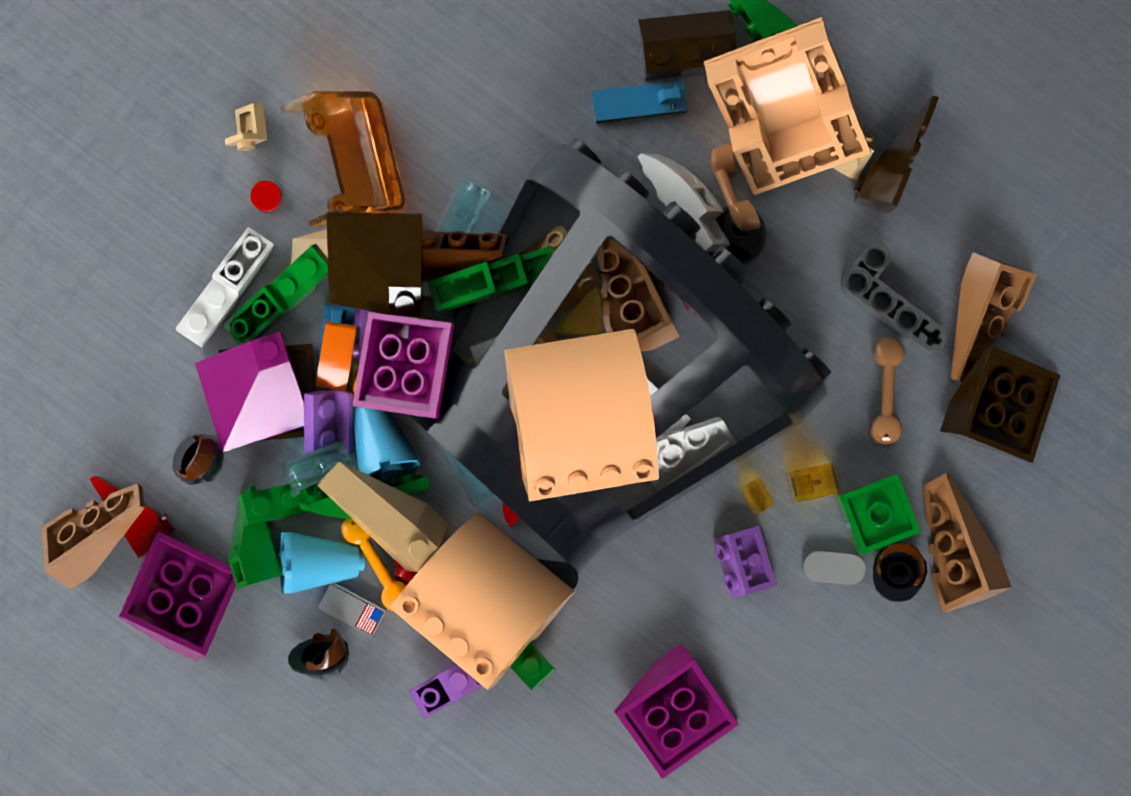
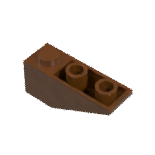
M424 230L423 280H434L502 257L507 234H495L492 232L483 234L464 233L462 231L434 232Z

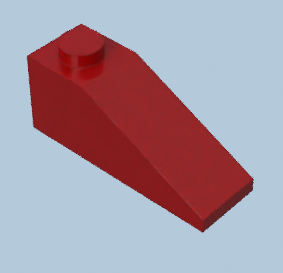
M94 475L89 478L102 501H105L109 494L121 490V488L101 476ZM144 503V510L124 536L137 557L145 558L156 532L159 531L175 539L172 533L175 530V526L167 514L161 515L159 511Z

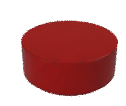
M264 180L253 186L250 199L256 209L268 213L275 211L280 206L282 192L275 183Z

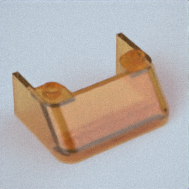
M313 91L280 107L281 113H304L308 129L317 136H327L341 194H336L329 198L327 203L328 212L392 213L403 208L405 195L383 106L376 94L370 91ZM326 214L309 220V227L327 226Z

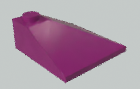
M368 312L352 406L438 419L454 324Z
M281 332L249 341L195 363L222 452L304 427V395L285 335Z
M157 531L118 617L166 648L189 659L198 661L206 656L235 590L236 584L231 567Z
M682 643L656 660L614 710L662 779L739 725Z

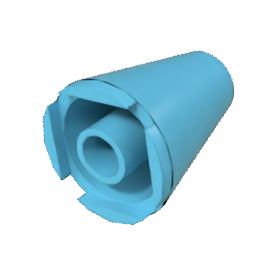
M356 406L353 408L358 471L379 481H386L388 484L391 483L390 477L397 474L400 476L408 472H414L420 466L418 455L388 411Z
M289 531L281 532L279 556H281L280 571L282 574L280 576V586L283 594H292L356 578L359 575V571H364L365 556L363 552H359L356 545Z

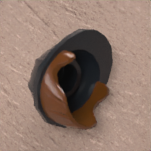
M195 434L185 439L175 451L172 469L181 481L189 485L211 482L222 471L224 454L219 447L218 441L213 436Z
M896 542L886 546L875 557L873 565L875 590L882 598L890 602L902 603L911 600L925 582L928 573L927 562L918 548L912 544Z
M334 628L331 629L330 634L316 633L312 639L299 643L291 650L288 655V664L295 672L306 674L313 679L327 681L338 677L347 665L348 656L350 655L348 643Z

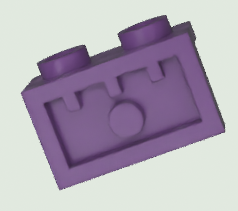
M325 389L304 394V455L316 457L332 452L343 454L353 452L352 392Z
M760 526L714 538L715 555L720 561L724 574V585L729 591L731 598L777 586Z

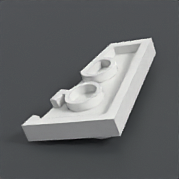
M719 416L661 435L656 438L659 479L650 482L656 491L659 492L735 445L737 441Z

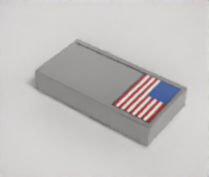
M338 583L329 585L317 607L318 610L370 638H373L387 612L381 606Z

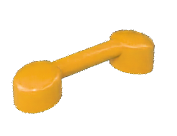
M346 518L341 525L343 538L350 544L359 545L384 587L381 593L383 605L388 610L394 612L389 607L407 584L402 581H394L369 539L370 536L353 519Z

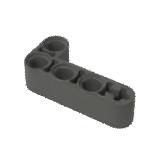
M872 243L868 245L841 280L842 292L919 351L925 354H932L941 350L947 342L946 330L878 279L888 266L891 254L884 244ZM868 252H878L882 257L881 265H871L867 259ZM856 275L861 277L864 282L862 290L857 291L850 287V276ZM876 294H883L887 297L889 302L887 309H879L875 306L874 296ZM905 312L912 316L913 325L911 328H905L899 323L900 313ZM921 323L924 324V327L920 329L922 332L916 334V336L912 334L920 327ZM933 332L936 335L934 340L937 344L933 343L929 346L926 343L928 340L926 335Z

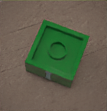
M898 473L835 497L857 555L867 554L921 533Z

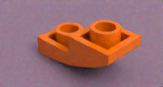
M325 322L315 387L346 391L357 326Z

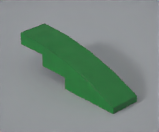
M548 246L524 255L516 254L490 264L484 262L428 281L436 311L441 312L531 287L554 254L553 247Z

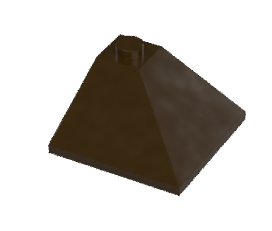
M327 212L329 302L380 314L421 316L423 307L422 214Z
M987 345L950 400L940 431L963 441L1033 463L1061 375L994 346Z

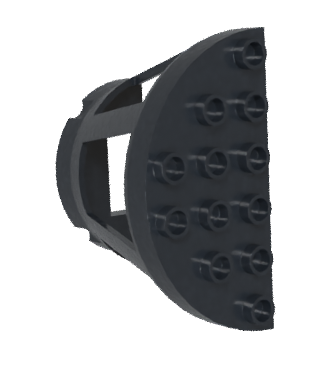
M574 137L568 145L554 144L529 171L497 234H507L506 248L537 186L546 189L580 212V216L479 365L475 368L468 365L452 350L477 303L458 308L451 321L454 324L439 418L410 416L573 568L580 572L605 544L799 425L826 396L827 390L823 382L831 374V371L811 351L806 348L800 350L785 331L789 328L791 322L776 306L764 298L758 303L741 286L749 271L739 259L722 246L710 256L694 241L697 238L695 234L700 230V226L683 208L671 202L660 212L646 200L650 194L634 176L624 169H621L614 175L600 165L602 163L601 160L588 146ZM606 238H613L675 293L718 335L716 342L650 396L656 438L743 366H748L778 402L784 414L628 511H625L604 489L529 501L522 480L517 425L510 407V401L503 396L502 392L508 383L504 350L535 344ZM500 257L492 261H489L488 263L490 264L492 262L498 261Z

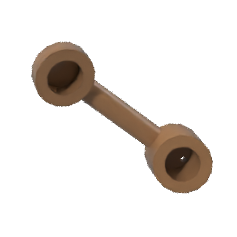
M729 143L715 147L711 152V168L730 211L732 221L742 232H749L760 228V221L754 207L748 200H738L729 176L736 174L732 144Z
M891 337L879 340L874 346L872 353L873 359L883 370L881 415L876 417L870 424L869 435L875 444L883 447L895 443L902 432L899 419L893 415L895 367L904 359L905 350L900 341Z

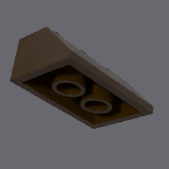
M730 10L638 19L645 81L706 75L704 61L737 49Z

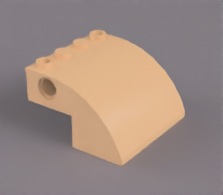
M822 17L704 61L708 85L729 128L734 155L753 195L871 154L848 82Z
M634 329L504 350L510 407L517 425L522 480L529 501L659 479L652 404L644 362Z
M477 513L465 522L432 555L389 608L488 690L497 684L531 640H536L575 591L485 516Z

